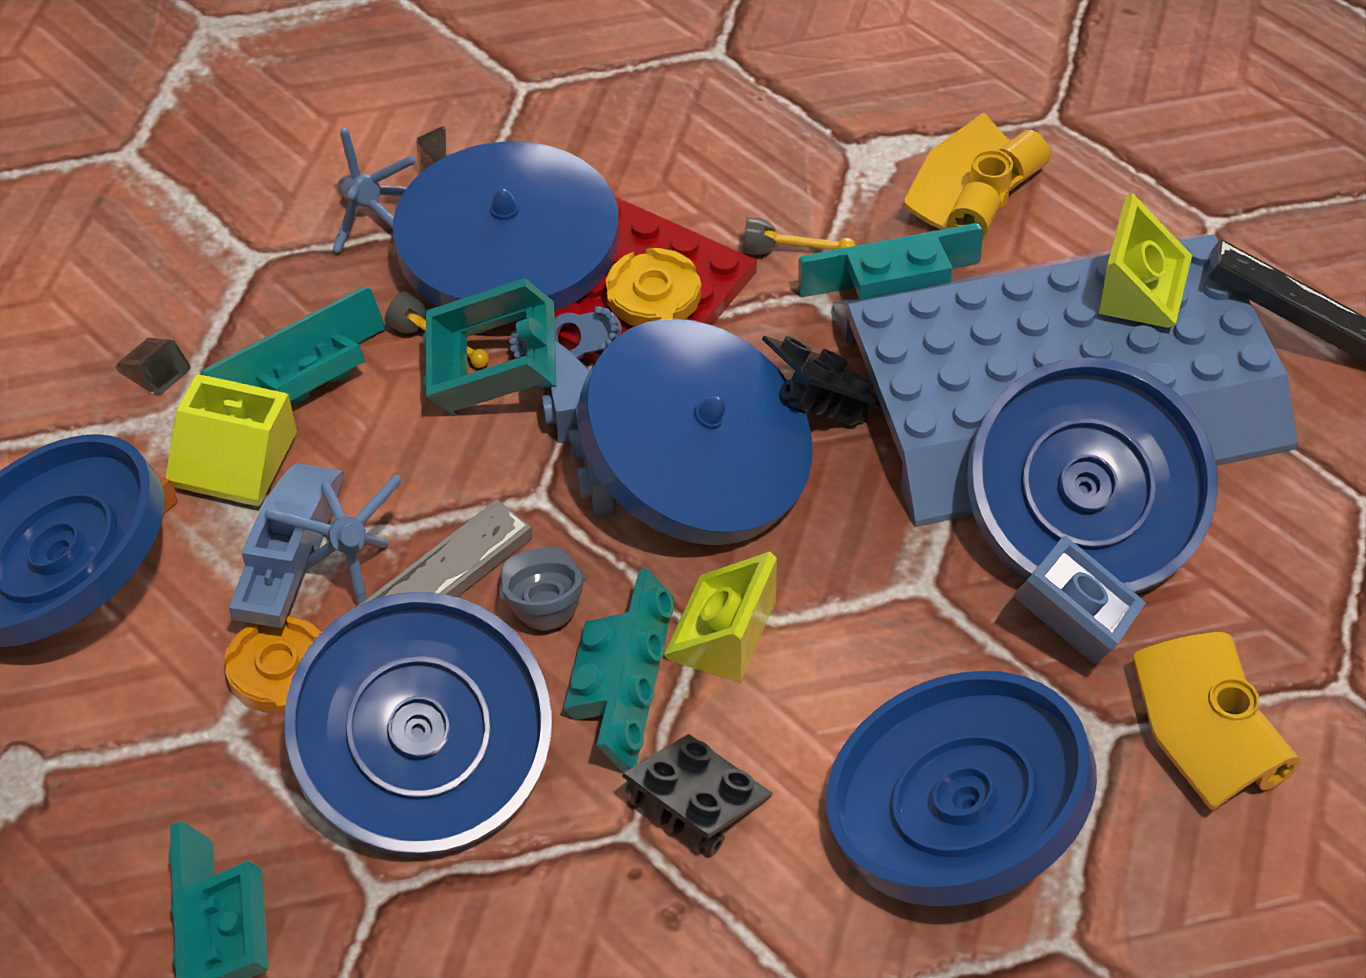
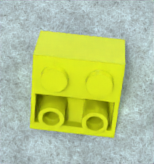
M196 374L176 410L165 477L172 481L174 488L260 507L297 433L289 394Z

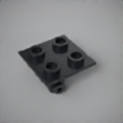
M763 336L762 341L795 370L791 380H786L780 391L781 397L785 399L787 405L821 415L825 418H831L847 425L863 422L868 414L867 406L869 403L881 407L878 397L870 390L872 383L865 377L847 370L848 362L840 355L827 349H822L820 354L814 353L806 344L788 336L784 338L783 342Z
M690 734L685 735L623 772L622 775L629 782L626 787V793L631 796L630 802L633 805L643 809L661 825L669 822L668 830L671 833L678 834L682 831L680 837L692 845L697 852L703 853L707 851L711 855L715 854L724 842L725 837L719 833L720 830L771 798L773 794L756 782L750 774L738 769L711 750L706 743L697 740Z

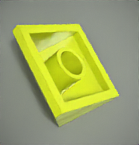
M1134 194L1126 196L1107 264L1099 314L1169 328L1176 325L1192 254Z
M769 551L700 575L664 656L671 662L741 683L776 603L777 557Z

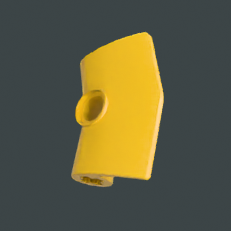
M982 113L930 151L904 199V207L918 218L940 230L979 223L984 237L997 211L1008 203L1009 191L1049 163L1051 158L1049 146L1045 139L1033 130H1025L1010 141L991 121L988 115Z
M1210 632L1190 635L1149 646L1134 653L1133 665L1152 734L1158 745L1209 809L1216 810L1224 802L1253 782L1262 790L1277 787L1298 769L1301 759L1259 710V695L1256 689L1246 681L1234 638L1230 634Z

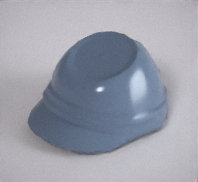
M553 547L528 550L513 555L502 566L499 596L501 600L506 601L513 614L527 627L538 631L553 630L565 625L574 615L579 605L586 574L580 567L576 566L567 552Z

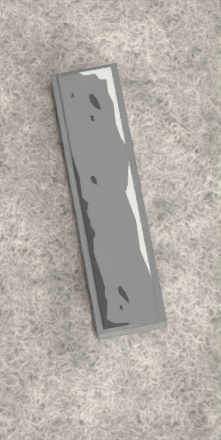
M496 499L361 604L380 597L407 592H432L458 597L532 539V527Z

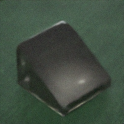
M444 126L417 138L416 146L420 172L449 155L447 133Z
M159 338L145 339L115 366L119 373L155 395L164 393L190 370V364L176 342L170 339Z

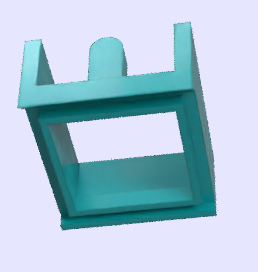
M526 278L426 311V332L423 336L426 349V374L423 378L426 397L453 416L457 415V410L536 385L556 387L554 301ZM526 318L516 323L518 336L527 344L526 356L467 374L468 336Z

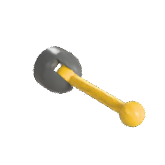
M747 217L743 254L763 255L772 250L776 244L836 250L856 245L850 238H843L838 242L779 235L769 221L762 218Z
M401 292L388 306L385 314V323L396 331L406 334L418 332L420 329L426 331V309L417 298L407 292ZM467 346V357L470 358L471 364L476 368L485 367L489 362L488 353L485 350H474Z

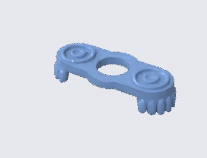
M597 306L595 307V312L582 315L564 313L555 318V341L557 342L559 331L564 325L574 323L580 329V343L575 349L570 350L577 359L582 358L588 353L605 350L615 338L621 335L622 327L619 319L606 308ZM513 331L511 333L513 338L509 340L512 345L510 350L515 352L514 357L516 358L526 356L527 344L520 339L517 331Z

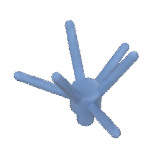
M342 128L340 135L350 175L339 180L338 189L349 204L333 246V252L336 254L342 251L359 205L371 208L393 229L394 216L377 200L380 195L402 196L407 187L379 185V181L404 170L416 162L414 156H408L371 175L360 173L353 143L347 128Z
M394 475L355 518L345 516L339 500L328 481L322 482L321 488L335 518L330 524L272 509L265 511V517L272 521L327 535L329 542L309 555L304 570L309 569L336 550L345 553L357 605L359 606L367 597L356 551L363 544L379 548H386L389 545L388 540L385 538L366 534L363 525L400 485L402 478L400 475Z

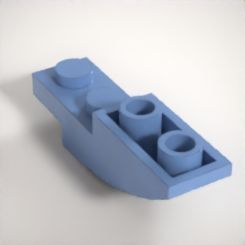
M555 341L556 387L538 386V388L547 387L549 395L542 396L546 425L555 424L559 443L570 442L573 460H583L584 467L577 468L581 498H591L594 517L614 514L613 497L605 489L592 469L579 433L578 403L583 383L589 371L568 349Z
M295 463L279 479L260 510L242 551L245 566L229 606L232 620L283 628L308 557L319 549L324 534L266 519L265 511L272 509L328 524L332 512L322 491L321 483L324 481L330 482L338 497L345 477L343 470Z

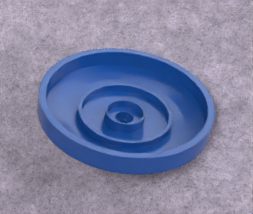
M511 141L477 145L457 151L433 163L422 171L406 188L396 206L393 218L396 256L399 267L409 284L418 294L437 307L526 278L554 301L555 312L569 306L589 293L600 283L613 264L619 244L617 203L612 190L604 178L592 166L571 153L531 142Z
M664 319L640 324L625 331L615 338L599 356L590 369L580 392L578 403L579 433L588 461L598 479L612 497L641 522L659 532L683 541L708 545L732 544L751 539L767 531L789 510L804 490L810 474L813 455L811 431L805 411L787 405L785 399L781 397V387L787 380L781 371L763 353L748 342L728 331L706 323L683 319Z
M1071 358L1045 364L1031 370L1008 386L990 407L975 434L970 449L967 469L968 495L971 509L984 539L1000 560L1025 581L1060 539L1066 535L1135 594L1140 595L1166 581L1195 553L1211 525L1217 501L1218 477L1213 449L1203 426L1192 409L1174 390L1155 376L1126 363L1103 358Z
M101 434L74 436L40 447L17 459L0 471V647L32 643L59 633L78 623L118 592L147 556L162 522L164 491L157 473L137 448L121 438Z
M407 592L380 597L357 606L332 622L310 645L299 662L287 694L284 718L286 748L291 769L303 795L316 813L338 833L358 845L376 852L408 858L433 857L460 851L488 838L506 825L522 808L537 785L546 761L552 730L550 697L544 676L536 659L520 636L504 621L479 605L454 596L432 592Z
M971 671L950 674L931 679L901 692L873 711L855 729L839 752L830 773L826 797L827 816L831 830L846 860L853 870L876 890L901 901L919 905L956 906L991 899L1027 883L1050 867L1070 847L1085 825L1092 809L1097 786V766L1093 750L1080 718L1069 703L1054 690L1033 679L1006 672Z

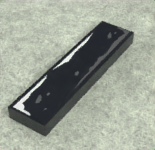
M1220 239L1211 250L1208 274L1210 279L1366 363L1365 316L1225 240Z

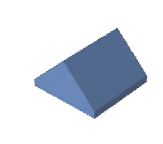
M1066 535L1060 539L1013 595L1014 598L1094 665L1116 647L1146 604L1143 599Z

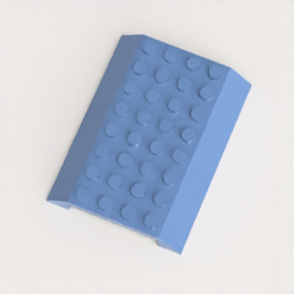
M1191 234L1175 237L1192 254V259L1176 325L1169 328L1099 314L1111 250L954 279L948 283L865 299L854 298L833 302V310L845 342L856 341L902 460L901 491L914 526L918 527L974 515L968 495L967 469L970 449L983 418L995 400L1018 378L1045 364L1064 359L1093 357L1123 362L1137 367L1167 384L1188 404L1199 419L1213 449L1216 466L1296 450L1298 441L1288 374L1249 299L1208 277L1211 250L1218 242L1216 235Z

